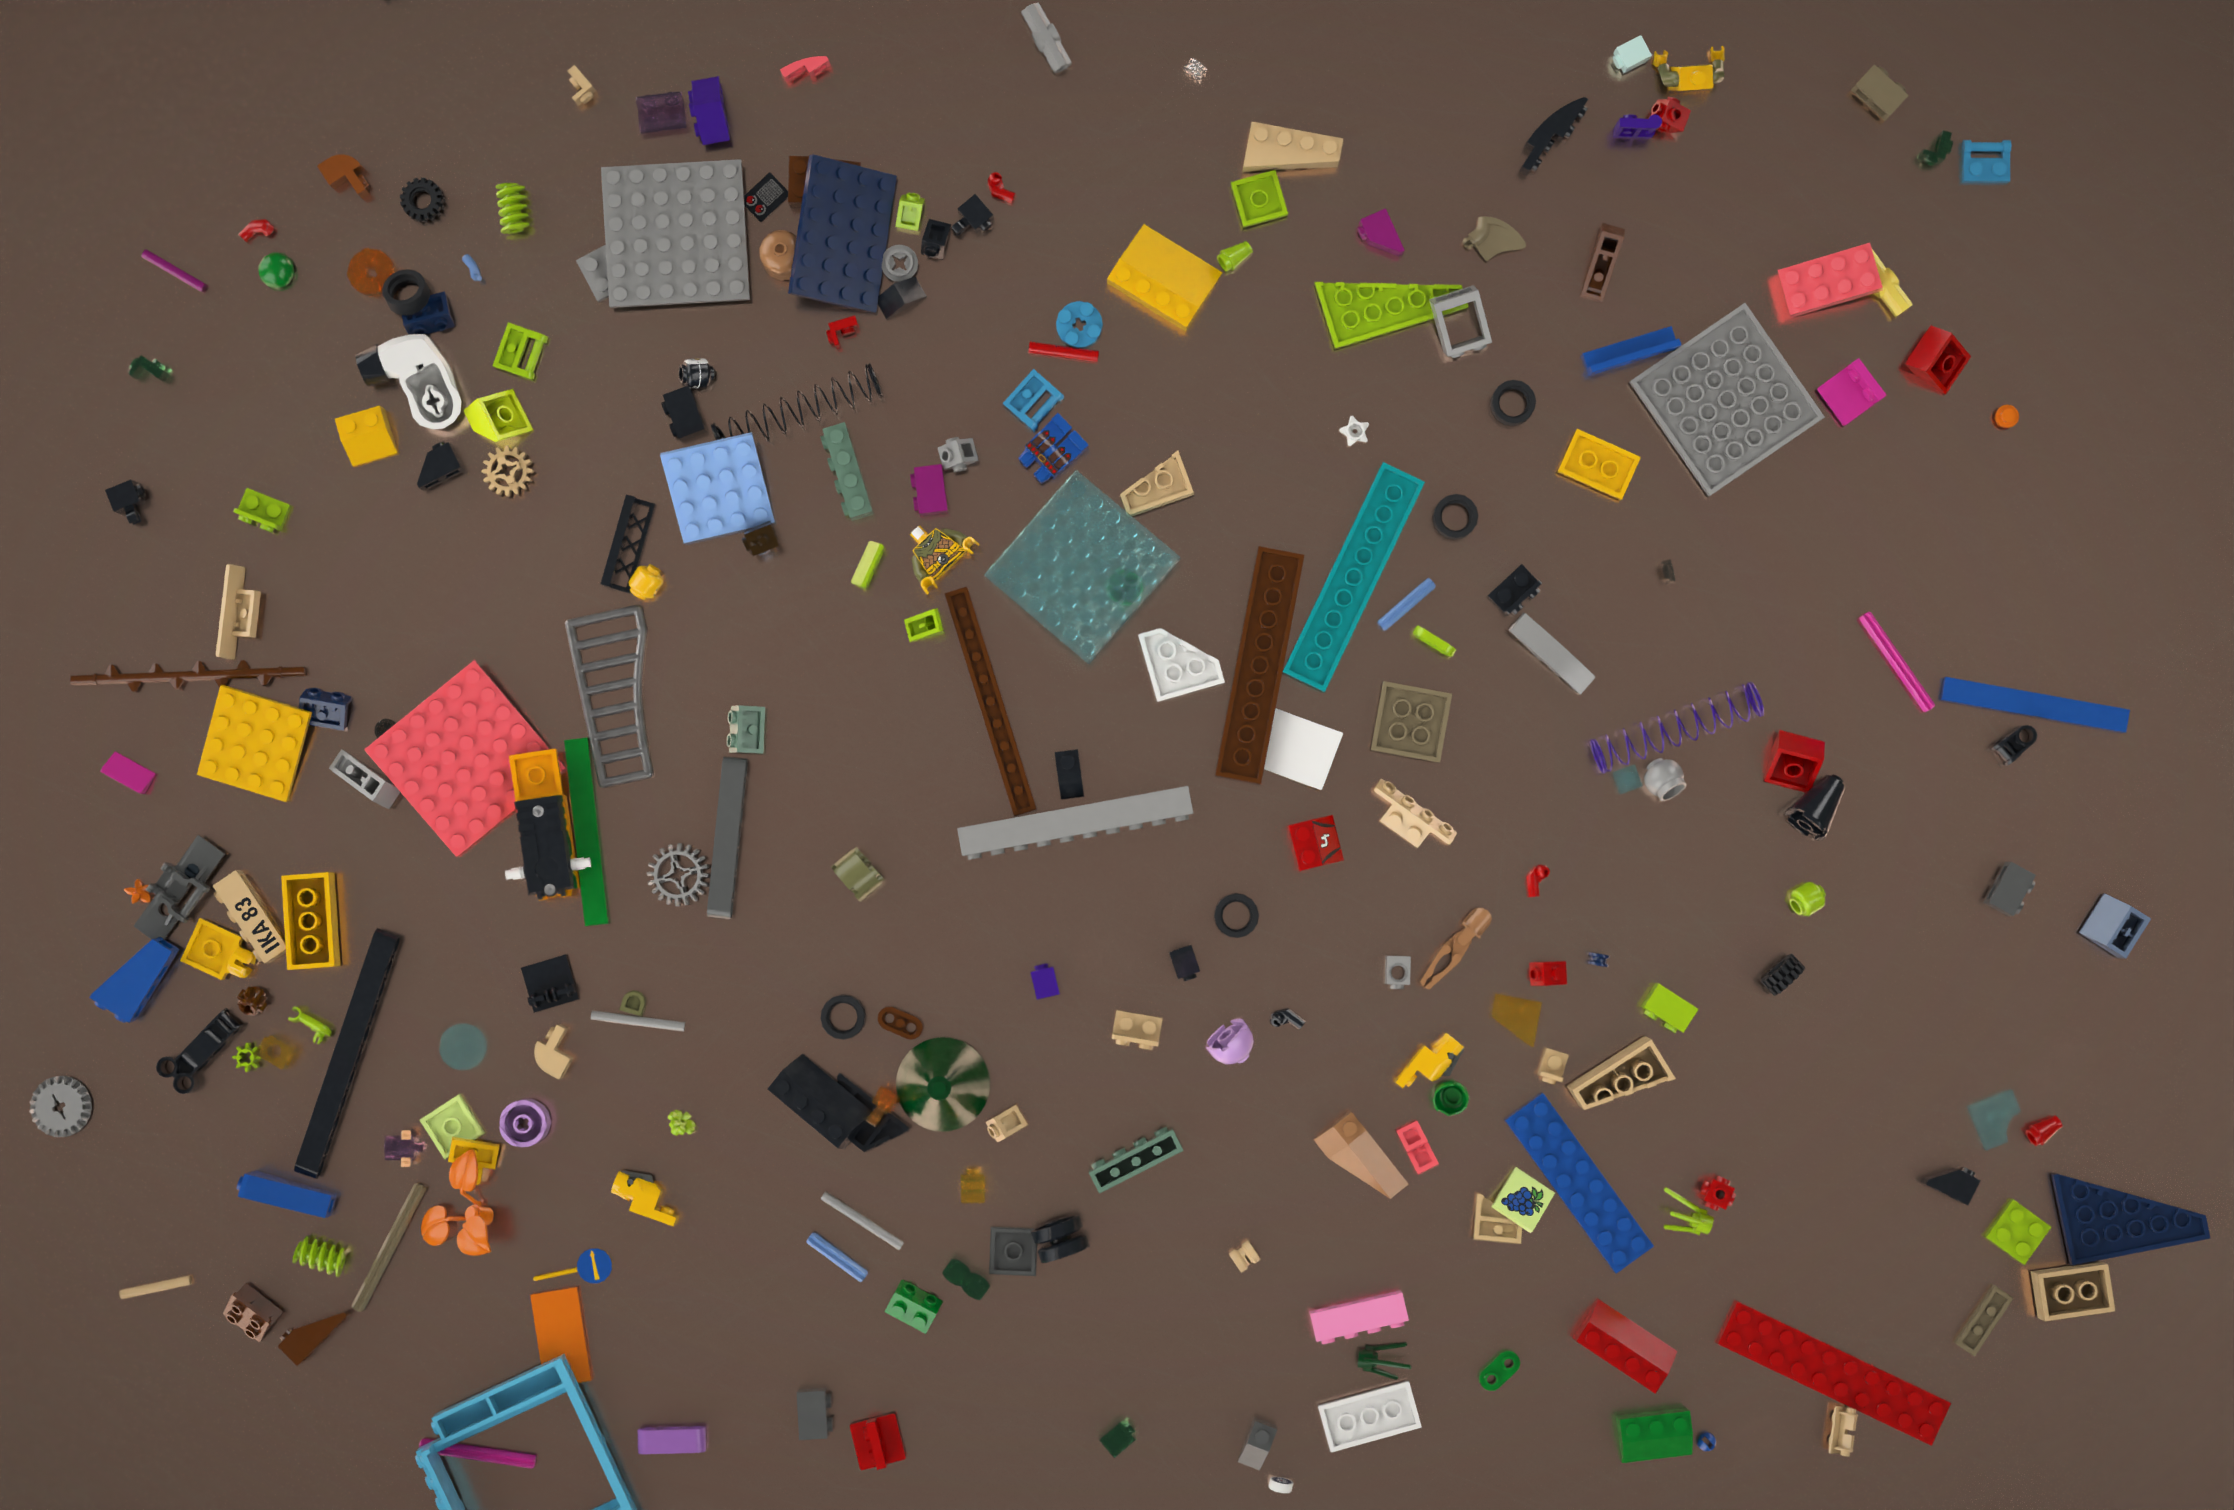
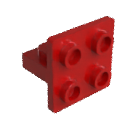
M895 1413L850 1424L860 1470L877 1467V1470L886 1468L890 1463L906 1459Z

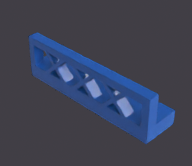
M1672 326L1585 352L1582 354L1590 377L1674 351L1681 346L1680 338H1675Z

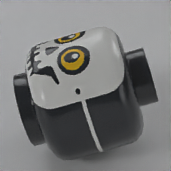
M703 358L686 359L683 365L679 366V381L684 386L689 385L690 389L707 388L710 380H714V368Z

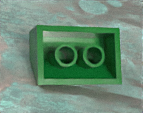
M1686 1407L1616 1415L1622 1463L1692 1455L1693 1429L1690 1410Z

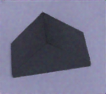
M914 276L892 284L878 296V306L887 320L927 296Z

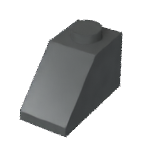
M1254 1417L1238 1462L1260 1470L1272 1446L1277 1426Z

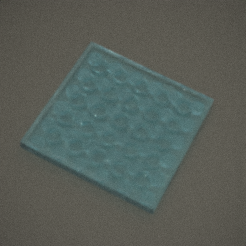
M1075 470L984 576L1089 665L1181 558L1081 473Z

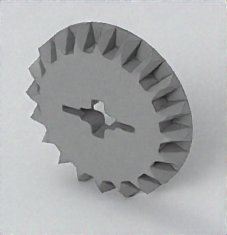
M56 1076L46 1079L32 1093L29 1111L33 1118L32 1121L37 1125L38 1129L47 1135L54 1137L71 1136L79 1132L90 1118L92 1110L90 1095L85 1086L74 1078ZM57 1100L60 1103L64 1102L66 1105L63 1107V1113L55 1111L54 1107L57 1106Z

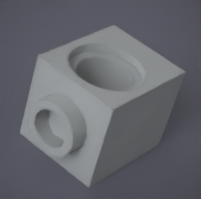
M1385 956V984H1390V989H1404V985H1410V956ZM1395 966H1401L1404 970V975L1400 979L1392 977L1391 971Z

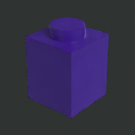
M1048 963L1034 966L1035 971L1030 973L1036 999L1059 995L1060 991L1054 966L1049 967Z

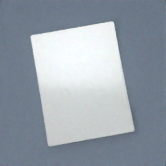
M1275 708L1264 769L1322 790L1343 733Z

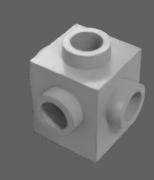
M950 438L946 440L945 445L938 447L943 470L953 469L954 473L961 472L967 469V465L979 461L973 438Z

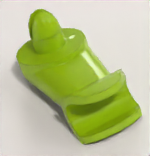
M292 1008L299 1015L296 1018L288 1017V1020L293 1023L301 1022L316 1032L313 1037L314 1043H316L317 1038H319L317 1044H320L324 1036L331 1037L332 1030L328 1026L301 1012L300 1008Z

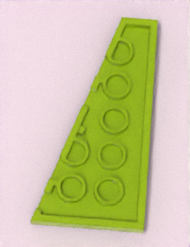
M1314 282L1335 349L1433 320L1434 316L1429 299L1463 289L1462 285ZM1468 303L1442 311V314L1446 316L1468 309Z

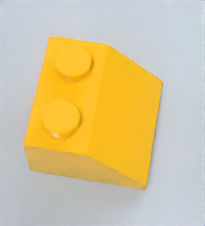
M380 405L335 418L340 440L353 467L398 454L386 410Z

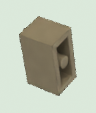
M1874 64L1851 91L1886 121L1909 95L1900 83L1893 82L1888 77L1889 74L1884 68L1877 67Z

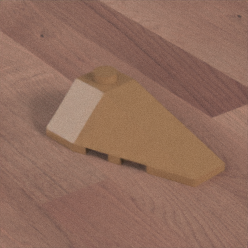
M1348 1111L1313 1139L1330 1160L1390 1199L1409 1185L1351 1111Z

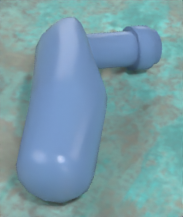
M465 254L462 257V261L469 268L471 278L475 281H481L482 276L476 262L469 254Z

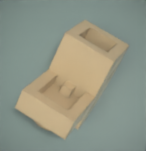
M558 1024L556 1027L552 1026L545 1038L548 1042L537 1041L534 1050L538 1066L544 1072L559 1080L563 1079L574 1059L570 1055L558 1050L569 1029L562 1024Z

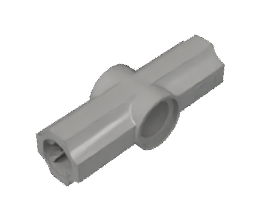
M1039 2L1033 3L1022 10L1021 14L1032 32V38L1039 51L1045 55L1053 72H1062L1072 65L1069 56L1061 44L1062 41L1055 26L1052 23L1050 24Z

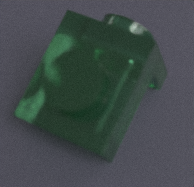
M1943 130L1937 136L1934 151L1923 149L1919 153L1918 159L1931 166L1941 164L1945 160L1946 154L1951 152L1953 141L1950 140L1952 133Z
M142 355L131 362L128 375L138 379L144 370H147L163 382L166 381L170 374L164 371L166 366L155 358L153 361H150Z

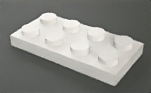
M1408 1380L1318 1405L1330 1452L1422 1427Z

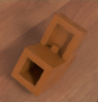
M339 154L331 156L317 165L328 184L334 190L349 181L362 199L370 194L366 188L369 186V183L361 173L365 168L355 158Z

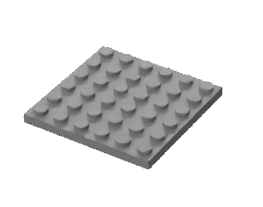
M741 159L601 167L610 308L750 300Z
M1746 303L1629 382L1708 497L1825 418Z

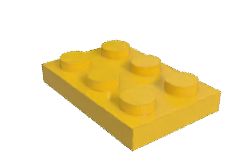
M1576 429L1557 472L1618 500H1622L1641 457Z

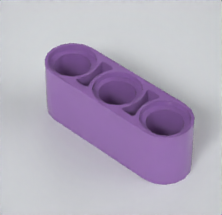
M705 1426L646 1427L637 1429L638 1454L700 1453L706 1451Z

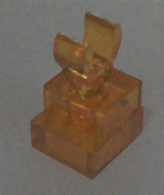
M881 1086L872 1101L877 1107L871 1113L867 1122L876 1127L884 1112L886 1111L891 1114L901 1098Z

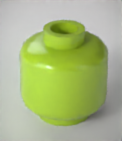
M1805 882L1792 891L1790 905L1798 915L1811 916L1825 906V890L1822 886L1816 885L1813 882Z

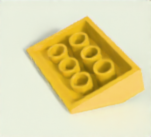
M1143 224L1107 278V284L1186 332L1223 272Z

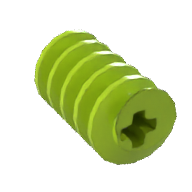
M517 183L496 185V189L499 190L496 196L501 199L497 202V205L502 208L498 214L504 217L499 221L500 225L504 226L501 229V233L516 234L523 232L524 228L530 226V223L523 222V219L529 217V214L521 211L528 207L527 204L520 203L521 200L527 198L526 195L519 194L520 191L525 189V186L518 185Z
M306 1236L303 1241L298 1243L292 1262L296 1263L299 1260L301 1266H305L308 1263L310 1269H314L317 1266L319 1272H323L326 1269L329 1275L335 1271L336 1277H339L346 1261L345 1247L336 1252V1245L333 1244L328 1250L326 1241L319 1247L318 1239L315 1238L310 1244L309 1236Z

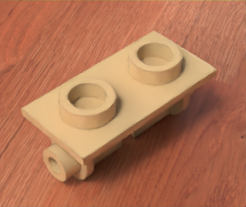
M1835 1406L1832 1414L1833 1423L1829 1437L1828 1453H1840L1842 1456L1849 1457L1850 1452H1853L1855 1436L1847 1434L1848 1430H1856L1858 1417L1856 1409L1849 1406Z

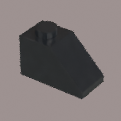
M439 442L432 446L433 450L427 452L417 482L421 490L424 491L465 470L453 445L449 442Z
M1078 749L1055 752L1061 800L1084 797Z
M1191 944L1168 952L1178 979L1183 978L1185 982L1197 977L1196 973L1200 972Z
M1963 1167L1962 1170L1952 1168L1924 1177L1921 1183L1962 1204L1969 1205L1981 1180L1974 1177L1975 1172Z

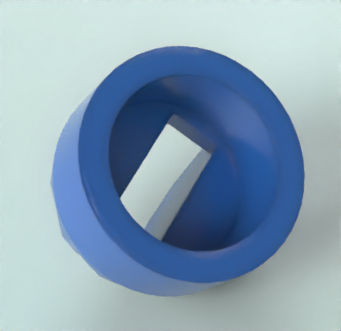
M1705 1431L1697 1436L1696 1443L1701 1450L1711 1451L1716 1446V1438L1710 1432ZM1704 1437L1711 1442L1712 1445L1710 1447L1703 1442L1702 1439Z

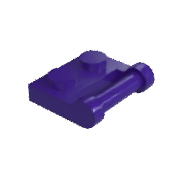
M1631 114L1623 115V118H1619L1613 128V137L1652 138L1656 129L1661 126L1662 119L1659 115H1652L1649 119L1637 118V115Z

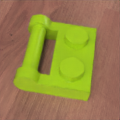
M508 322L493 367L533 381L535 377L534 370L541 350L549 337ZM531 338L535 342L524 370L519 368L528 340Z

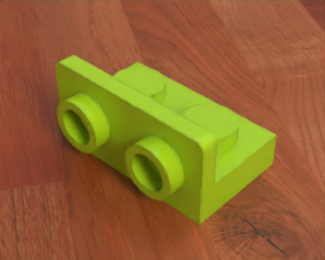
M246 488L238 509L234 508L233 512L239 515V520L248 524L256 521L261 523L259 528L273 533L274 529L282 531L292 506Z

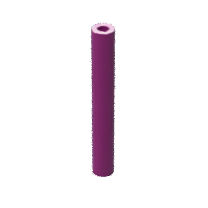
M145 249L143 251L142 258L201 292L205 290L206 284L149 250Z

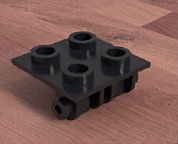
M566 954L521 968L529 995L527 997L528 1003L532 1006L534 1013L579 999Z

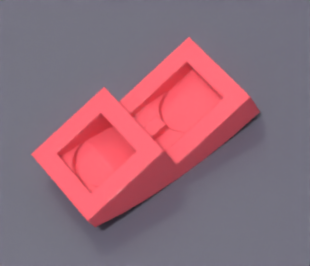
M816 56L793 62L780 69L788 83L806 70L812 78L831 66L827 56Z
M1418 1121L1396 1131L1418 1175L1439 1165Z

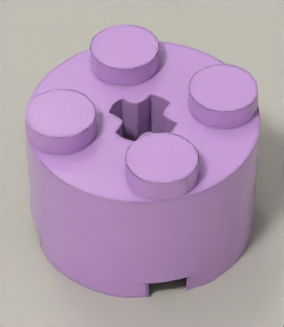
M522 1099L509 1104L501 1113L500 1133L504 1140L512 1146L530 1147L541 1142L548 1134L551 1126L550 1115L545 1106L536 1100ZM527 1118L529 1120V1127L523 1128L521 1126V1124L523 1123L522 1119L524 1120Z

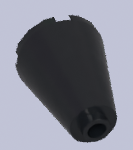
M1834 774L1824 776L1785 812V816L1789 815L1787 821L1803 835L1808 836L1811 833L1816 836L1815 840H1824L1828 835L1845 790L1844 781Z

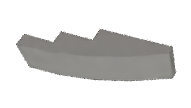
M1523 612L1509 628V631L1533 655L1543 661L1578 694L1581 695L1596 678L1578 659L1526 613Z

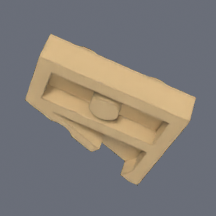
M1476 1194L1473 1240L1521 1244L1522 1227L1492 1208L1493 1202L1485 1198V1196Z

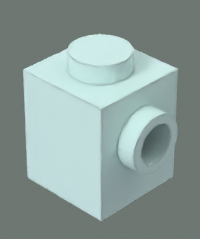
M1640 35L1617 47L1613 53V61L1618 69L1621 68L1623 73H1626L1648 62L1652 55L1643 37Z

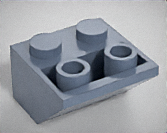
M2103 893L2079 933L2117 958L2126 959L2151 918L2134 907Z

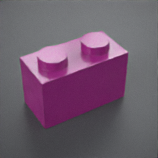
M942 464L914 467V474H910L911 486L917 490V497H913L914 510L919 511L920 516L948 513Z

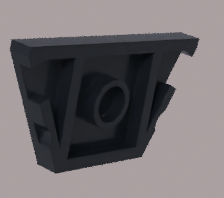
M842 1073L838 1074V1083L874 1112L851 1141L860 1150L866 1153L910 1131L911 1128Z

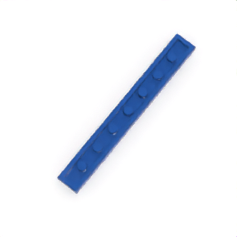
M1944 677L1940 700L2121 733L2127 732L2130 714L2129 709Z

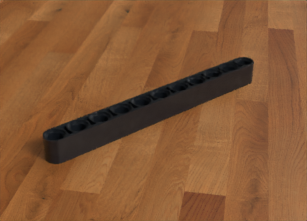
M379 928L373 934L295 1163L294 1172L318 1179L322 1172L399 946L400 935Z

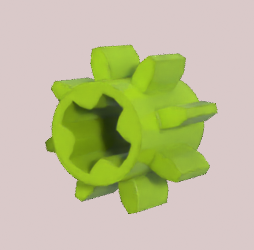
M248 1042L245 1044V1049L241 1046L236 1047L238 1053L232 1056L238 1062L236 1068L244 1066L245 1072H250L251 1066L254 1068L260 1067L257 1062L259 1059L264 1058V1056L259 1055L258 1050L260 1046L251 1048V1043ZM245 1053H251L249 1057L251 1061H245L247 1057Z

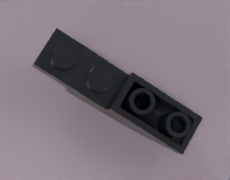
M1586 97L1563 106L1549 116L1534 131L1524 146L1531 153L1519 170L1521 173L1527 176L1530 171L1535 172L1542 162L1539 157L1543 151L1548 153L1555 143L1552 138L1560 143L1564 137L1567 139L1576 128L1572 125L1576 118L1581 120L1588 109L1585 106L1588 101Z

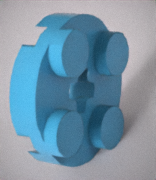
M1082 301L1067 304L1058 313L1056 321L1059 338L1065 344L1074 348L1084 349L1093 345L1098 340L1103 328L1102 317L1099 311L1091 303ZM1077 319L1086 322L1082 331H1079L1078 328H1073Z

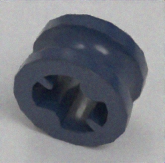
M1589 952L1591 959L1587 964L1608 967L1609 964L1606 961L1610 959L1609 955Z

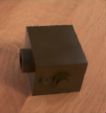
M771 521L744 531L743 544L746 551L751 550L753 556L764 554L768 550L779 546V539Z

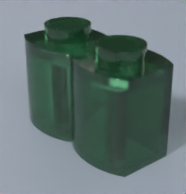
M957 1256L951 1258L942 1272L950 1283L961 1286L968 1296L976 1300H981L991 1286V1282L985 1274L972 1270L971 1266L964 1259Z

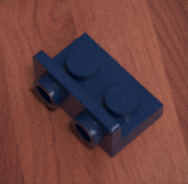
M445 291L430 295L427 305L421 311L412 315H402L403 325L408 335H426L455 326L450 314L448 297Z
M319 688L305 689L299 697V708L312 712L309 725L344 731L347 726L348 705L352 697L342 692L330 693Z

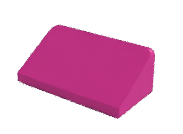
M116 751L100 770V772L140 794L146 793L156 773Z

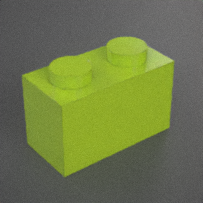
M1659 983L1654 984L1640 1006L1645 1009L1643 1014L1654 1021L1659 1018L1665 1022L1663 1027L1674 1034L1677 1031L1684 1033L1698 1011V1008Z

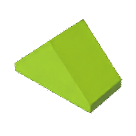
M938 608L904 619L909 642L945 634Z

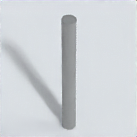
M593 1010L591 1012V1020L683 1032L685 1030V1022Z
M825 1191L821 1197L822 1201L896 1249L900 1250L904 1244L903 1241Z

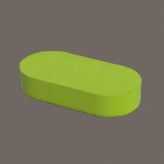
M1418 625L1412 632L1415 637L1448 657H1453L1456 652L1453 646Z

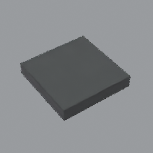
M991 1226L989 1274L1036 1276L1037 1244L1034 1243L1031 1231L1036 1228Z

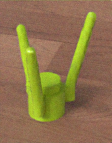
M1665 1188L1664 1191L1698 1212V1214L1693 1213L1692 1217L1671 1211V1216L1690 1222L1691 1227L1664 1225V1229L1691 1232L1700 1235L1701 1232L1709 1234L1713 1226L1714 1217L1707 1215L1708 1210L1699 1208L1676 1192Z

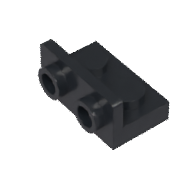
M1521 564L1487 597L1505 616H1508L1510 613L1516 615L1524 607L1522 602L1527 597L1532 600L1541 591L1538 587L1542 582L1537 580Z

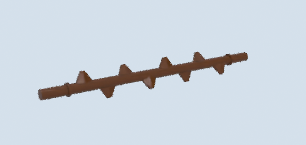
M241 660L236 669L206 670L203 663L197 661L192 671L162 672L158 664H153L148 673L119 674L114 665H109L104 674L73 675L70 677L71 685L94 684L95 686L108 683H127L132 692H137L142 682L170 681L175 690H178L185 680L214 679L220 688L221 685L226 686L229 679L258 678L262 686H267L272 677L306 676V667L279 666L278 668L250 669L246 661Z

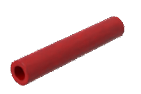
M1031 341L1029 343L1028 353L1098 362L1099 351Z

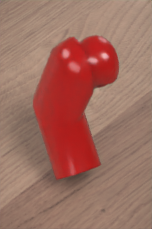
M266 219L252 220L238 235L248 242L256 233L262 232L265 236H269L274 231V226Z

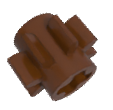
M248 986L246 990L242 989L237 996L239 999L237 1005L246 1015L262 1013L268 1005L265 1002L267 999L266 994L259 987Z

